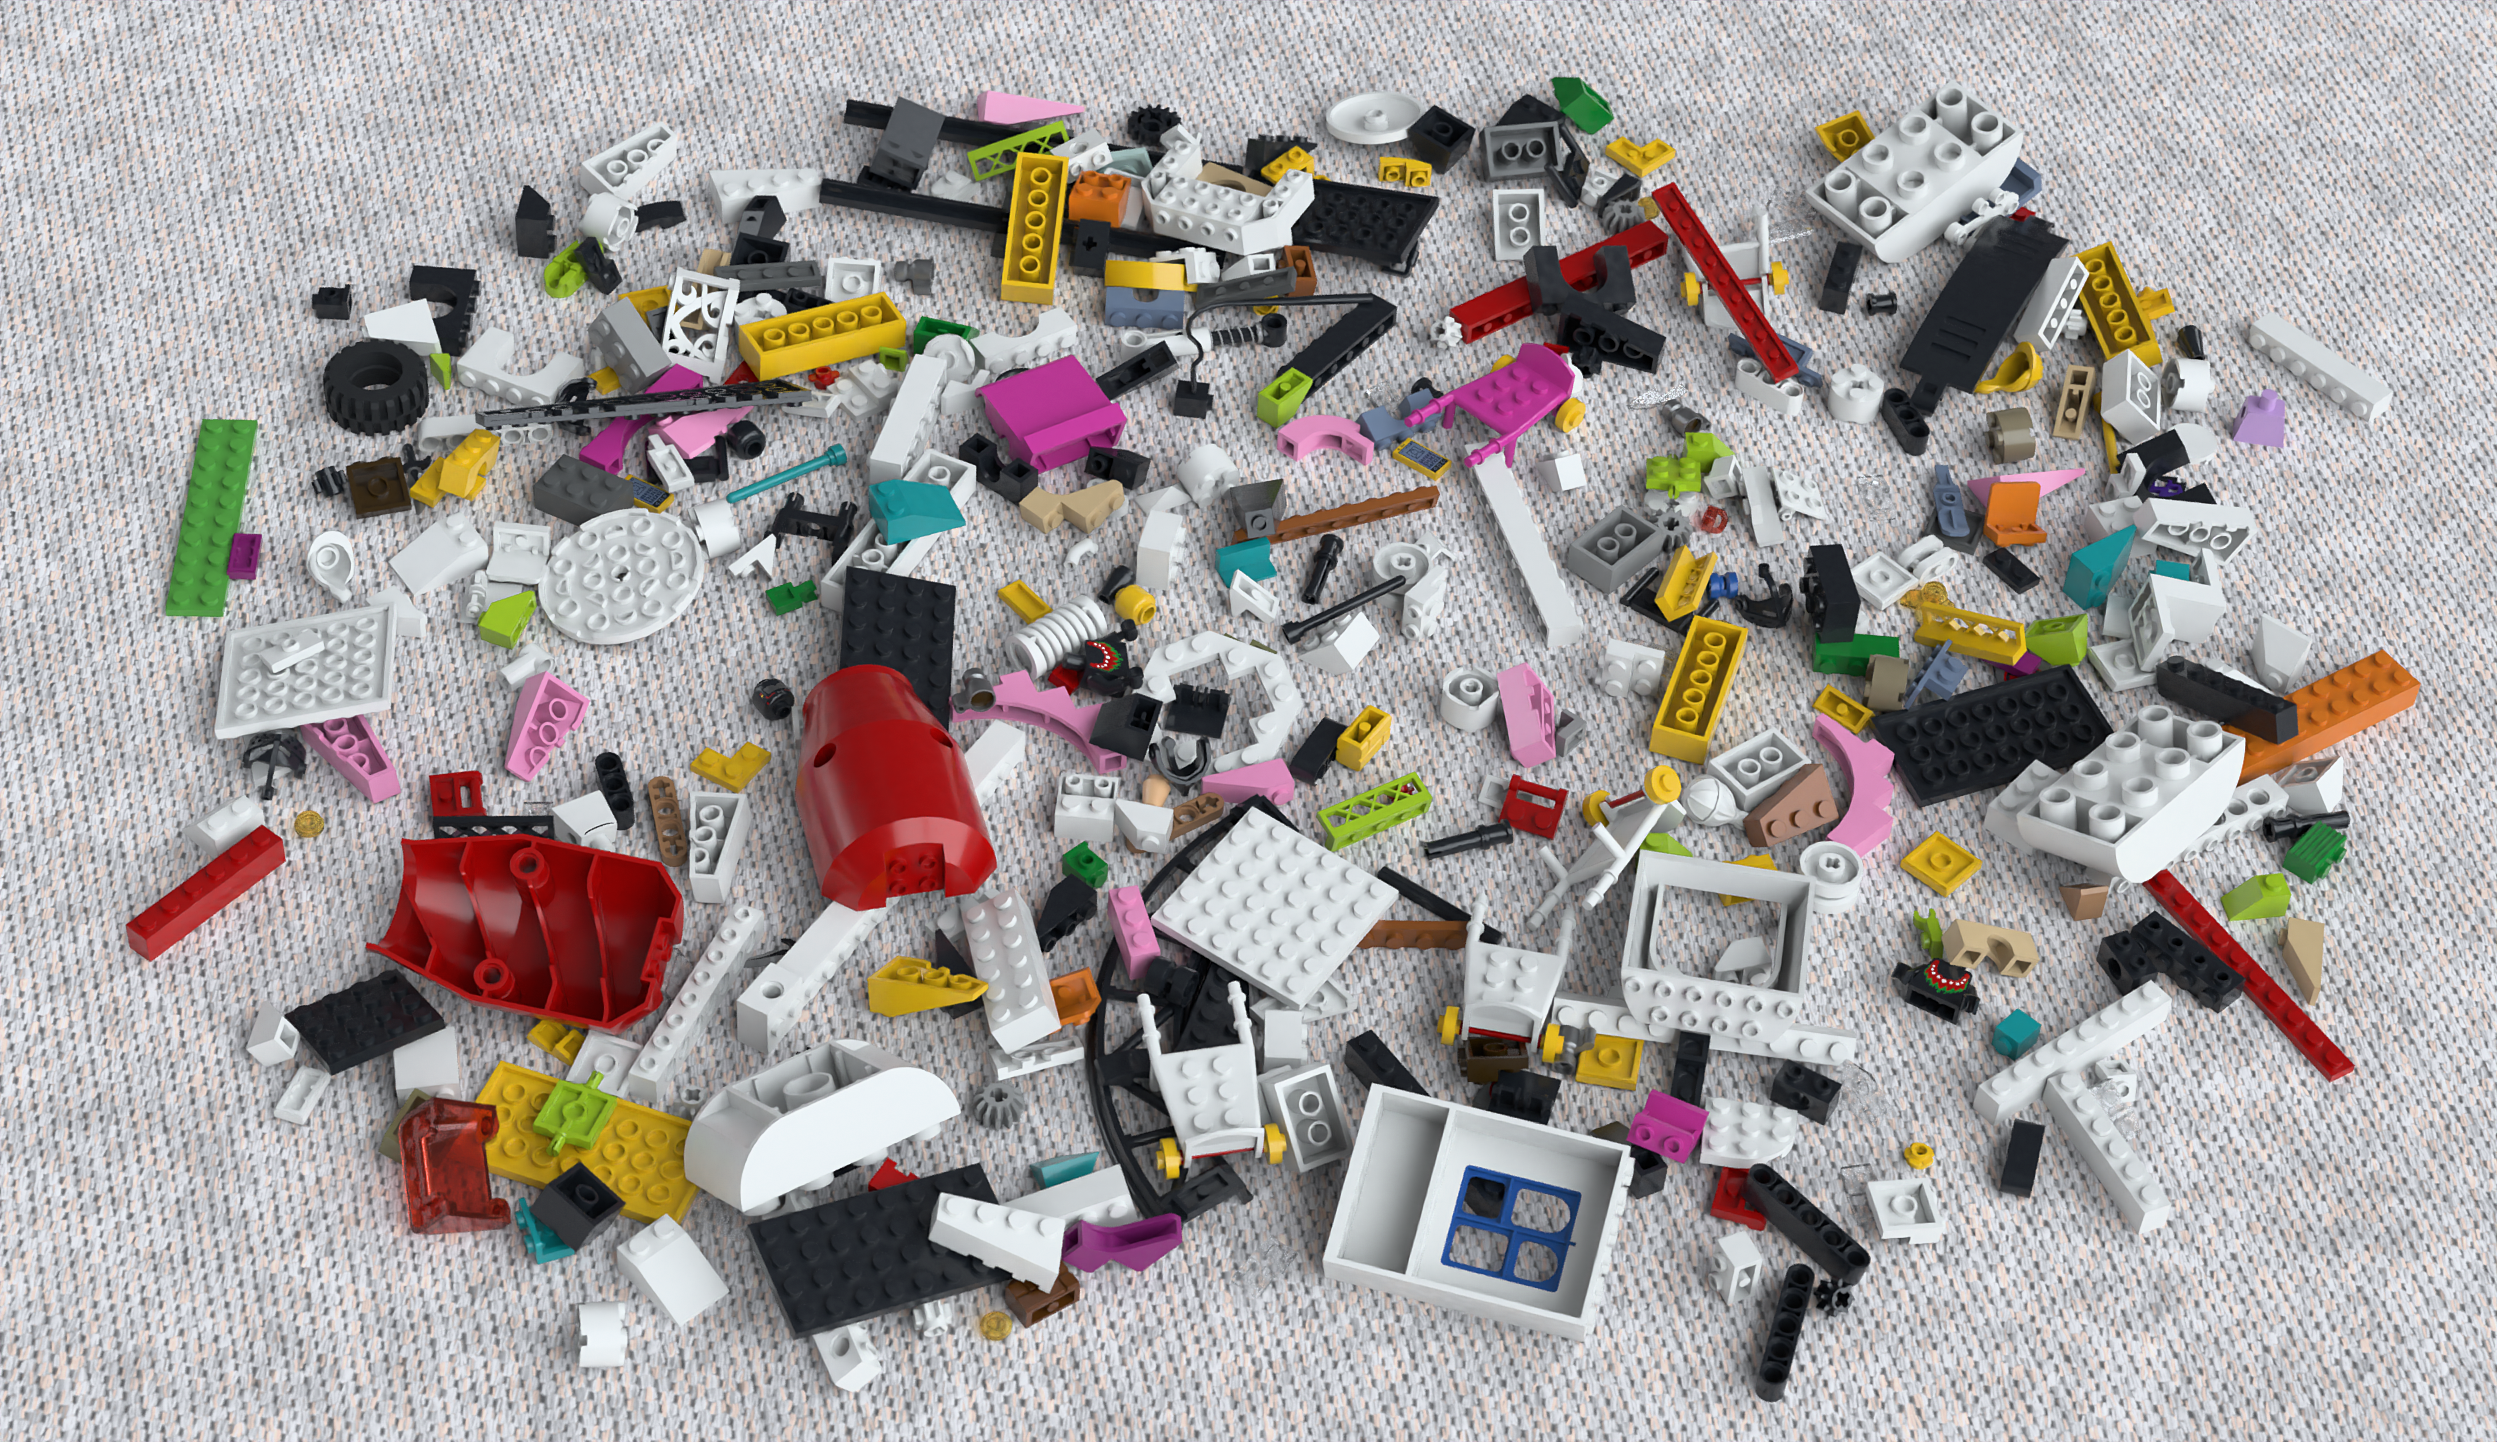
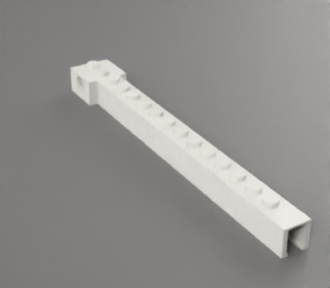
M997 719L964 754L980 807L994 794L995 789L1000 783L1009 777L1011 770L1025 755L1026 732ZM901 896L886 898V907L858 912L833 901L777 964L770 962L737 999V1041L769 1055L800 1019L804 1006L811 998L817 995L819 989L826 981L833 977L841 964L849 959L856 947L883 920L893 905L899 902Z

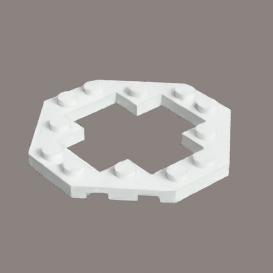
M1209 630L1156 648L1143 672L1142 687L1134 689L1132 694L1137 692L1163 701V704L1176 700L1175 692L1168 676L1216 659H1220L1229 681L1253 672L1257 673L1273 709V712L1249 720V727L1257 744L1211 759L1209 768L1203 777L1274 760L1279 748H1282L1291 730L1290 727L1295 717H1298L1302 709L1301 698L1282 656ZM1156 723L1150 743H1156L1159 746L1163 765L1165 768L1170 769L1166 748L1161 744L1163 735ZM1195 739L1176 745L1173 748L1179 769L1191 764L1196 759ZM1148 747L1147 753L1142 763L1153 766L1149 758Z

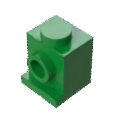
M1083 841L1063 854L1062 874L1067 877L1072 873L1091 888H1099L1108 878V864L1088 848V843Z

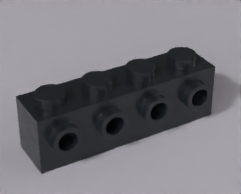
M2155 910L2132 927L2131 936L2158 972L2165 973L2176 982L2179 988L2187 990L2198 998L2204 1007L2211 1008L2219 1014L2241 997L2246 978Z

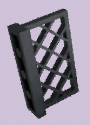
M554 815L433 816L434 839L457 838L462 835L468 837L491 836L494 834L507 835L509 833L502 828L512 826L517 829L512 834H527L556 840ZM535 826H548V829L541 834L532 828ZM441 827H453L456 831L450 835L443 831ZM484 827L487 830L479 834L472 830V828Z

